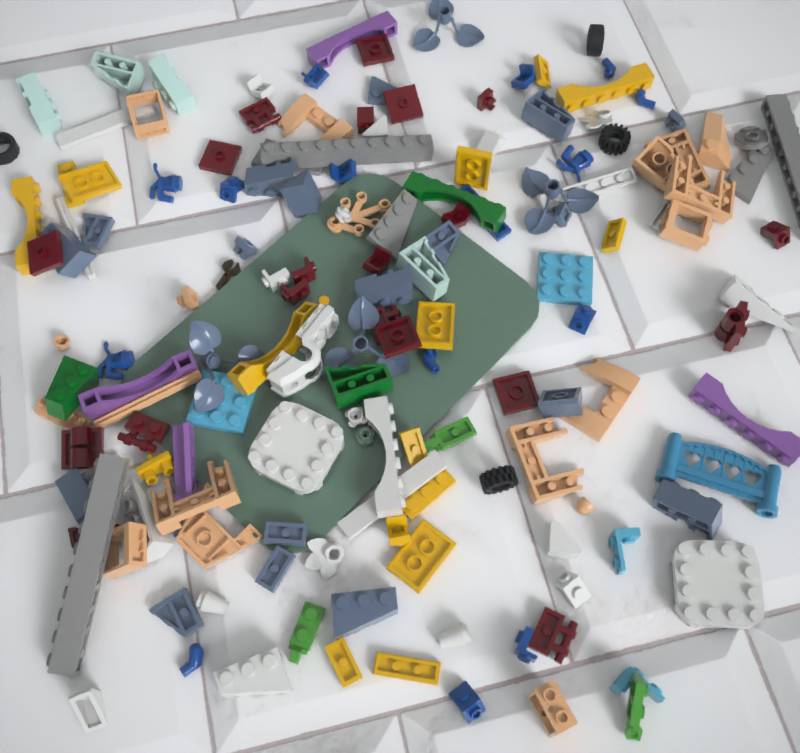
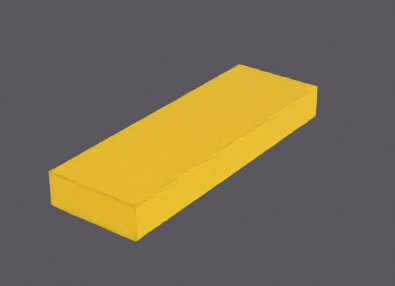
M376 651L373 675L438 686L441 662Z

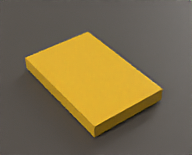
M458 145L454 183L463 186L469 184L472 188L487 191L493 153Z
M107 161L57 175L60 185L72 204L122 189V184Z
M418 301L416 331L422 347L419 348L453 350L455 303Z
M425 519L421 521L410 535L411 543L403 545L386 566V570L417 594L421 593L457 544Z

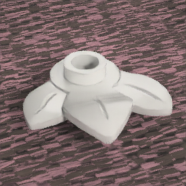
M600 110L597 112V115L583 117L581 121L588 122V129H595L601 125L611 124L613 119L610 110Z
M314 538L308 541L307 545L312 553L305 561V568L320 570L323 579L332 577L337 571V563L341 562L344 557L343 548L337 543L330 544L324 538ZM333 549L338 552L335 558L330 556V551Z

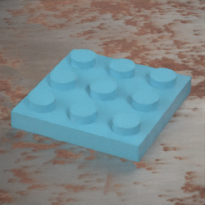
M539 252L536 291L539 302L578 306L582 304L591 307L593 256Z
M202 369V378L212 381L209 372ZM212 371L216 378L215 384H220L224 389L223 402L213 410L197 413L192 399L185 422H190L194 426L244 435L256 391L249 396L237 392L226 375L227 373Z

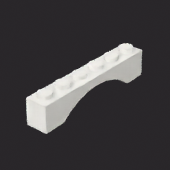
M387 396L364 399L367 423L381 438L386 450L384 474L380 484L374 491L377 515L379 518L403 515L406 501L405 495H401L400 488H404L402 476H398L401 462L400 457H396L395 453L396 450H399L397 438L394 439L393 432H396L395 420L391 421V414H394L393 403H389Z

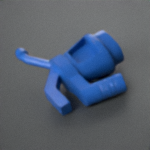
M569 145L561 154V158L567 166L560 159L556 161V164L563 171L575 173L577 181L581 182L579 172L589 167L594 158L584 149L571 159L569 155L574 150V147Z
M154 163L153 167L158 179L150 187L149 198L155 199V190L158 188V201L174 203V197L164 195V191L174 193L182 191V176L173 174L163 177L157 170V163Z
M105 341L103 346L107 356L98 366L99 379L103 378L104 369L106 368V379L123 380L124 373L114 372V369H128L132 367L135 359L132 350H122L111 354L107 348L109 344Z

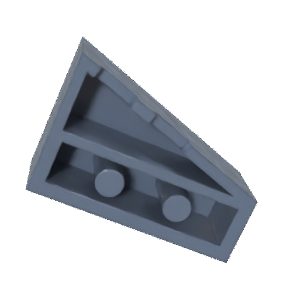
M543 87L525 102L521 119L562 143L571 135L576 119L563 106L560 107L556 103V99L550 97L546 93L547 90Z
M296 158L291 159L289 163L282 164L280 161L276 162L274 166L267 167L265 164L246 168L244 181L246 195L254 197H283L279 188L298 175Z
M50 222L40 234L42 236L54 230L61 232L64 265L55 268L57 274L76 278L97 255L91 252L88 246L83 244L70 228Z
M410 264L404 265L405 269L395 272L394 269L387 270L388 274L381 276L373 274L354 280L356 298L364 296L374 306L384 307L392 304L404 305L412 302L413 282Z
M74 468L57 479L55 483L72 515L80 525V522L84 521L86 513L83 509L85 501L89 500L91 492L89 491V483L91 479L86 472L81 473L77 468Z
M663 479L652 497L653 508L675 521L678 518L689 524L688 529L693 532L696 529L707 535V540L714 539L722 524V503L713 497H705L694 489H686L675 481Z
M396 587L331 594L335 641L398 614Z

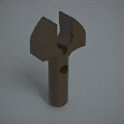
M233 259L223 263L222 269L225 273L215 286L218 290L227 283L231 276H236L241 272L239 262L232 269L230 268L234 264Z

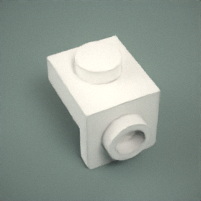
M256 74L246 81L253 97L260 99L268 98L275 91L272 84L263 82L260 74Z
M286 267L271 276L268 275L265 269L261 271L263 285L265 288L269 287L272 292L280 289L281 284L287 286L291 282L290 273Z
M565 572L554 582L555 587L563 592L571 607L575 609L591 597L582 579L575 573Z

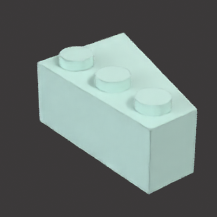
M163 53L147 62L154 79L152 84L156 90H160L164 101H168L171 110H175L180 116L195 108L196 104L192 93L182 78L179 79L174 73L176 69L174 66H169L168 58Z

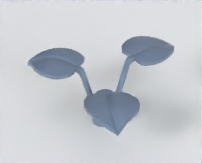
M432 0L428 14L432 20H437L436 30L433 33L429 28L420 29L414 36L413 47L422 52L436 49L440 44V38L436 35L440 24L447 25L449 22L452 23L456 33H459L456 39L459 45L463 47L475 46L484 40L485 36L479 28L472 24H463L460 30H458L454 18L451 17L454 12L453 4L449 0Z
M528 167L523 172L522 189L525 194L534 197L539 193H545L547 197L544 211L540 208H533L525 215V225L531 234H543L553 227L555 217L552 213L547 212L550 199L557 198L559 194H561L565 202H569L568 207L570 211L576 214L587 213L599 200L597 194L582 188L569 190L566 197L563 189H560L558 180L550 179L545 173Z
M361 296L354 302L348 314V323L351 329L356 331L362 329L359 336L353 340L354 348L352 353L349 355L348 351L342 347L331 349L326 354L321 373L326 376L324 366H330V368H340L342 365L356 367L355 361L351 358L357 351L365 353L369 350L380 358L376 364L386 363L391 377L408 372L410 364L405 353L385 359L383 351L381 354L370 347V342L364 337L365 329H373L378 324L379 313L373 304L364 296Z
M192 320L190 321L189 346L194 353L202 355L201 363L203 366H206V371L209 372L212 379L211 381L207 378H202L194 389V408L197 413H203L220 406L225 395L223 387L220 384H215L216 378L211 369L218 368L221 362L238 364L240 361L258 359L265 354L257 346L245 345L238 351V361L222 359L218 354L213 353V348L221 343L219 330L208 322Z

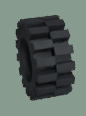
M611 123L609 126H604L601 130L598 145L601 150L604 149V153L608 151L609 155H612V153H614V156H617L618 153L621 155L628 149L631 132L627 131V127L623 128L622 124L618 126V123H615L613 126ZM615 137L618 138L620 141L615 142L610 140L609 138Z
M512 465L494 467L479 476L483 493L487 495L508 491L509 488H514L519 483L514 466L512 467Z

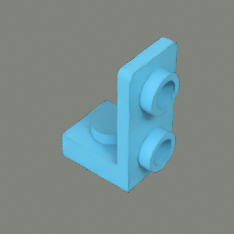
M639 527L614 529L608 537L610 549L613 548L614 553L612 565L617 570V575H622L626 571L621 542L625 545L635 543L641 536Z
M628 666L612 683L609 689L615 694L621 691L625 693L630 688V680L633 673L642 674L643 679L645 675L638 668ZM644 679L645 683L648 684V695L656 703L663 702L666 698L662 695V690L654 683L650 684Z

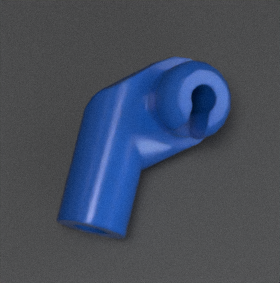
M605 58L602 60V65L606 68L604 76L609 79L614 76L616 66L609 58Z
M637 90L635 99L638 104L653 110L656 101L646 99L645 90Z
M426 349L423 363L433 374H436L440 370V367L435 363L437 349Z
M193 643L189 647V661L179 668L184 677H187L203 663L204 650L198 643Z

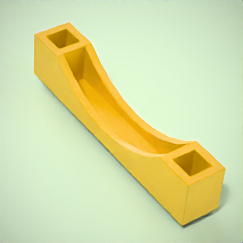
M645 62L631 66L622 78L608 85L587 87L570 84L559 87L555 95L556 103L560 107L563 106L568 112H573L628 94L631 95L639 89L647 90L651 88L655 75Z
M32 176L11 180L12 195L18 204L26 210L27 214L25 236L15 250V266L22 276L30 274L27 242L40 237V233L43 231L41 225L43 216L40 211L42 202L39 197L41 188Z
M305 301L293 312L287 332L274 349L258 359L240 361L226 374L237 392L248 396L255 392L257 387L267 380L266 370L282 350L291 356L296 353V350L303 345L302 338L297 336L296 333L316 310L318 304Z

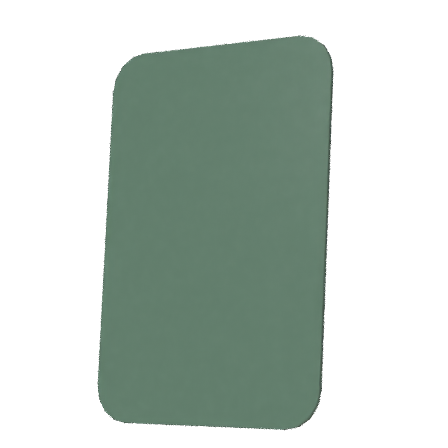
M370 173L356 176L345 182L320 204L317 213L305 216L137 359L133 366L129 367L125 372L121 384L141 378L159 368L172 356L189 349L191 350L189 346L190 321L192 320L208 322L219 330L221 343L213 348V353L218 354L222 359L238 361V351L245 345L257 346L266 355L282 340L290 325L293 312L305 301L316 303L319 306V298L321 296L329 297L330 302L328 305L334 308L339 319L336 332L330 339L327 338L324 347L320 350L321 360L324 364L326 354L335 347L345 348L350 355L354 348L353 340L362 331V329L357 331L351 329L348 323L349 311L357 300L354 280L373 275L363 269L362 266L373 255L375 246L366 239L372 231L370 227L364 226V235L358 237L344 230L339 233L331 232L327 227V221L330 217L336 216V208L340 207V200L344 197L349 198L351 201V207L348 209L351 213L357 201L356 195L358 192H365L367 194V201L360 210L362 211L378 205L382 199H387L393 204L403 191V187L384 175ZM417 199L418 201L399 252L444 224L440 220L441 216L419 199ZM378 212L364 218L369 220L377 218L380 220L383 215ZM354 222L348 223L352 226L357 225V223ZM460 230V236L446 265L443 267L450 279L447 291L444 295L433 301L455 303L453 350L437 349L435 363L440 367V370L436 374H433L423 363L425 348H416L405 352L409 360L410 370L392 377L393 391L376 396H387L389 403H393L394 414H391V421L395 420L396 432H393V437L398 440L399 450H396L395 453L396 457H400V460L405 456L399 433L417 426L423 438L531 329L538 318L540 303L536 291L529 283ZM307 256L309 261H313L316 266V279L309 282L310 294L305 300H301L294 306L281 297V289L272 292L269 287L265 288L261 281V278H263L261 271L263 269L271 276L286 267L291 278V282L286 287L290 290L295 286L291 272L305 267L304 257ZM397 259L395 261L390 260L388 268L379 276L388 274L387 270L394 269V272L398 271L399 269L396 267ZM413 283V301L404 305L396 304V306L400 310L402 317L410 315L416 329L418 301H432ZM389 306L384 307L386 312L390 311ZM365 329L364 337L370 342V347L382 354L381 346L376 345L371 329ZM300 346L292 357L300 361H306V356L300 351L302 347ZM191 350L200 372H202V369L206 370V366H203L200 360L202 355ZM368 350L365 353L357 351L351 359L355 361L356 367H360L361 364H376L380 357ZM221 362L218 368L211 370L228 373L237 364ZM315 369L305 374V377L313 376ZM323 374L315 382L310 383L302 390L286 398L270 389L272 385L268 379L261 383L256 391L244 435L194 426L196 480L203 487L207 482L212 486L207 462L213 461L214 467H224V460L227 459L241 503L226 510L245 528L251 524L263 536L266 521L308 524L307 542L314 538H324L381 481L385 470L386 450L378 434L375 432V437L371 444H359L355 437L356 431L360 430L363 426L372 428L367 422L351 428L348 425V418L345 417V412L354 407H362L363 415L365 416L364 401L338 409L327 378ZM198 382L137 411L170 425V429L160 445L166 451L168 450L173 458L172 426L183 425V422L186 421L194 389ZM283 401L300 404L335 421L343 429L345 443L343 451H340L323 480V486L318 491L303 494V496L295 494V491L263 475L257 474L248 459L253 441L271 412ZM255 532L252 533L255 538L258 537ZM264 537L258 540L272 551L277 546L276 544H264ZM307 542L306 547L279 545L292 554L309 550Z

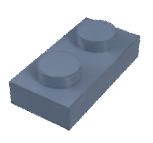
M266 521L263 542L264 544L306 547L308 524Z
M277 545L255 582L270 592L275 593L296 556Z

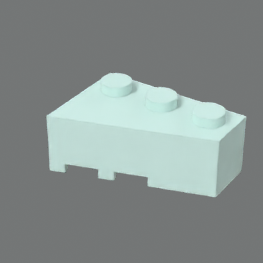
M95 51L90 62V66L99 78L127 96L139 92L147 74L139 61Z
M35 72L16 78L15 80L43 136L62 129L59 123L62 119L58 111L54 112L57 109L53 101H49L51 96L47 89L43 90Z
M424 236L398 253L396 267L401 270L405 269L404 265L410 264L412 282L433 302L446 293L450 279L441 263L437 261L434 250L428 245V239Z

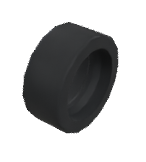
M590 24L586 45L587 56L600 57L604 44V25Z
M0 132V145L10 144L6 151L0 153V165H6L18 157L20 147L11 134Z

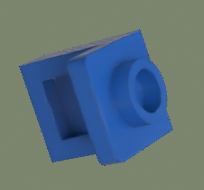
M318 63L315 64L307 75L303 71L301 72V75L304 77L303 81L309 87L313 85L316 89L330 75Z
M521 63L519 65L520 75L511 81L512 88L524 90L536 80L533 64Z
M349 159L339 167L334 163L329 164L330 178L342 185L357 176L356 161Z
M230 176L221 182L220 199L231 203L237 202V193L245 188L244 180L236 176Z
M579 304L568 328L585 335L597 311L588 305Z
M528 626L523 631L519 630L514 641L518 643L514 654L518 655L517 659L526 664L534 663L538 658L537 655L526 650L534 633V629Z
M466 680L448 694L468 723L477 720L486 711L481 698Z

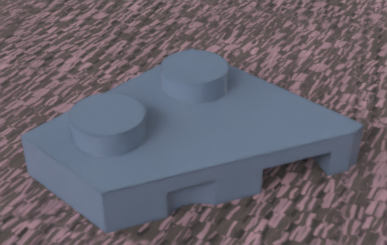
M371 76L367 99L368 104L386 106L383 91L397 87L375 76Z
M83 213L84 225L82 226V231L84 234L82 236V243L86 244L88 248L101 250L115 220L113 217Z
M450 220L426 236L428 245L434 250L435 257L442 267L446 265L460 236L459 230Z
M182 588L149 609L150 613L159 617L166 625L175 629L183 637H188L205 626L187 588Z

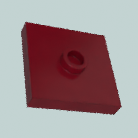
M387 34L356 39V45L364 67L394 61V54Z
M415 84L383 91V97L392 125L424 116Z
M209 140L198 165L199 169L232 176L242 152V146Z
M54 230L27 242L30 275L35 277L64 265L60 231Z
M410 315L374 327L385 359L422 347Z
M529 370L492 379L503 416L538 408L539 396Z

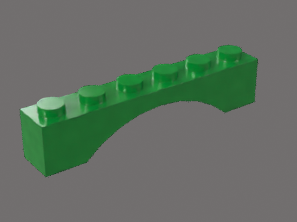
M412 171L402 186L403 189L410 192L421 202L437 200L454 204L462 202L472 211L471 214L478 221L481 228L494 233L498 232L506 219V207L502 204L494 203L485 197H479L469 191H463L453 185L445 184L438 179H432L422 173Z

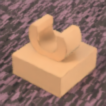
M187 285L182 287V295L176 297L177 304H182L183 308L190 307L196 310L200 307L197 292Z

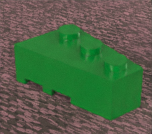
M64 355L45 396L48 415L66 421L81 405L77 395L99 386L98 368Z
M386 363L361 364L360 367L342 365L340 368L324 366L326 378L338 409L393 391V381Z

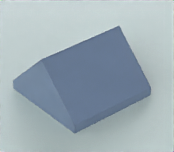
M307 168L279 188L295 217L318 212L322 195Z
M575 387L542 391L538 407L543 418L583 415L582 388Z

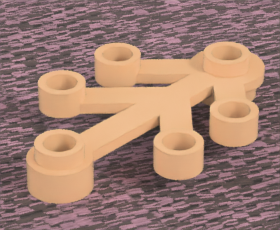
M358 192L356 195L357 201L351 211L352 220L341 223L336 216H332L327 221V227L333 233H339L344 230L358 237L363 236L364 226L370 227L373 230L375 227L373 224L379 222L377 218L369 220L364 217L378 212L384 215L392 204L389 200L382 199L378 205L360 211L363 204L367 201V194L365 192ZM347 197L342 198L340 206L342 205L349 209L351 207L350 199ZM354 222L357 223V225L352 226L348 223Z

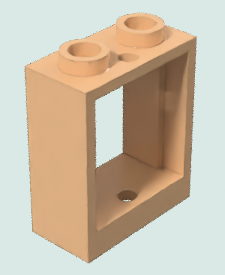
M159 89L148 90L143 93H132L129 96H125L138 140L171 133ZM158 102L163 120L138 125L133 107Z
M673 199L665 209L658 237L698 252L709 241L708 233L713 226L711 221L713 214ZM678 214L701 223L699 237L673 227L676 215Z
M127 522L114 528L103 577L119 578L147 567V525ZM124 540V563L119 565V541Z
M554 679L527 695L549 738L559 735L578 724ZM545 711L546 716H543L541 712Z

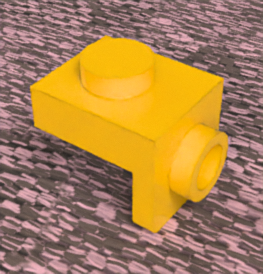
M406 514L386 517L390 546H403L406 543H411Z

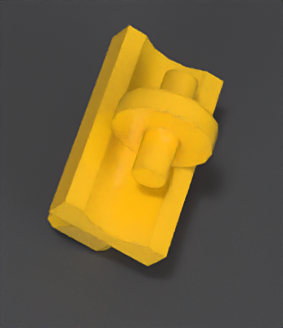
M168 450L154 456L151 452H148L146 454L149 459L143 461L142 465L135 468L143 482L152 486L158 481L156 475L162 472L165 476L174 474V459Z

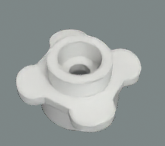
M341 205L336 208L335 215L341 223L352 220L351 213L346 207Z
M354 407L345 412V417L348 418V425L351 428L367 422L366 417L363 415L362 407Z

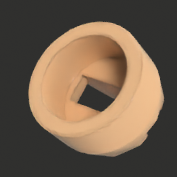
M64 334L55 336V348L59 351L67 350L70 345L69 337Z
M582 497L577 502L576 509L580 514L587 515L594 510V506L585 497Z

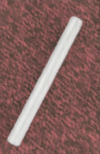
M55 198L54 202L65 227L70 228L82 242L64 198ZM91 262L84 269L89 280L97 278L96 271Z

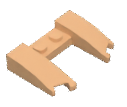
M306 93L286 111L277 123L278 127L282 126L284 129L281 132L283 138H286L306 120L325 133L319 140L348 139L354 136L351 125L342 119L336 120L318 107L317 101Z
M686 128L662 136L661 138L672 146L674 154L679 155L680 161H685L687 155L693 156L690 173L691 179L696 187L703 190L710 189V180ZM653 140L645 142L644 147L646 148ZM654 185V188L657 192L661 190L660 188Z
M679 155L674 157L666 183L664 199L686 202L712 213V220L721 224L730 220L733 216L736 182L727 183L724 180L726 172L721 170L718 173L713 194L689 184L693 156L687 155L685 161H679Z
M596 358L594 360L595 363L589 366L584 364L580 367V370L611 389L595 412L582 406L583 415L559 418L595 441L600 442L641 378L617 365Z
M555 417L510 426L505 432L511 450H515L526 478V489L532 505L560 498L583 489L582 485L577 486L578 476L584 475L583 468L548 476L536 447L538 443L568 433L565 427L562 430H558L552 424Z
M227 459L224 460V467H214V462L208 461L207 466L212 487L176 501L169 478L163 481L166 485L164 490L158 494L154 490L150 491L155 525L162 536L182 528V520L219 505L222 511L241 503Z

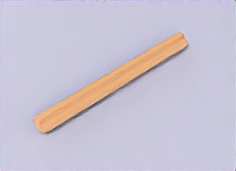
M194 370L95 419L93 424L95 427L105 428L133 414L134 411L137 412L200 381L202 375L199 370Z

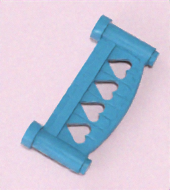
M672 432L667 437L660 469H657L655 475L657 482L661 483L663 479L676 482V478H680L756 503L755 512L761 517L772 519L778 516L779 507L777 506V499L782 475L779 465L770 464L766 468L740 453L720 446L682 441V436L679 433ZM684 452H690L691 455L697 454L700 460L692 467H689ZM704 458L719 462L720 467L709 474ZM728 464L731 468L737 467L740 473L732 480H729L724 465ZM744 471L758 474L760 480L750 487Z

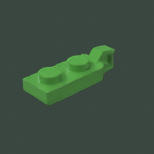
M467 416L434 431L429 436L430 440L425 441L424 445L427 453L434 450L440 452L476 436L477 432Z
M305 601L289 641L288 649L292 651L288 661L298 665L302 654L307 655L308 651L311 650L325 614V608Z
M632 674L626 711L625 737L626 739L640 741L643 733L640 719H644L645 707L643 699L648 695V684L645 683L642 674Z

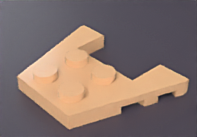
M207 482L203 489L205 490L212 486ZM204 511L187 518L175 540L206 570L259 542L258 540L264 536L254 526L249 524L234 539ZM255 532L258 537L255 538L252 534Z

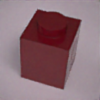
M357 107L358 134H362L374 124V107Z

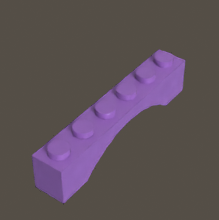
M388 10L306 48L307 60L312 67L318 63L326 69L332 65L339 53L347 47L356 44V39L387 34L388 38L397 35V21Z
M189 349L172 356L159 368L141 378L119 385L96 387L77 396L83 412L90 420H94L194 370H199V367Z
M707 372L689 393L688 396L694 403L703 406L711 415L718 417L728 427L738 431L746 440L756 444L760 450L773 456L778 463L790 467L799 458L800 437L791 431L769 429L748 419L731 402L723 383Z

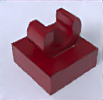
M489 87L477 98V109L481 112L485 108L489 111L495 108L493 104L496 102V99L493 97V90Z

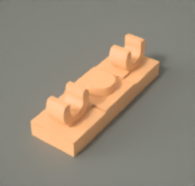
M45 396L39 398L36 402L37 407L33 411L35 414L67 430L78 426L91 427L94 421L76 410L66 421L48 415Z

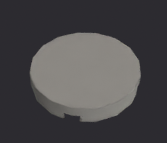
M747 126L741 128L738 133H735L734 143L737 147L744 150L762 149L770 142V132L765 128L762 130L758 126Z

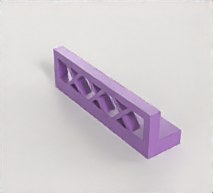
M183 422V425L172 426L176 501L197 493L194 425L190 422Z

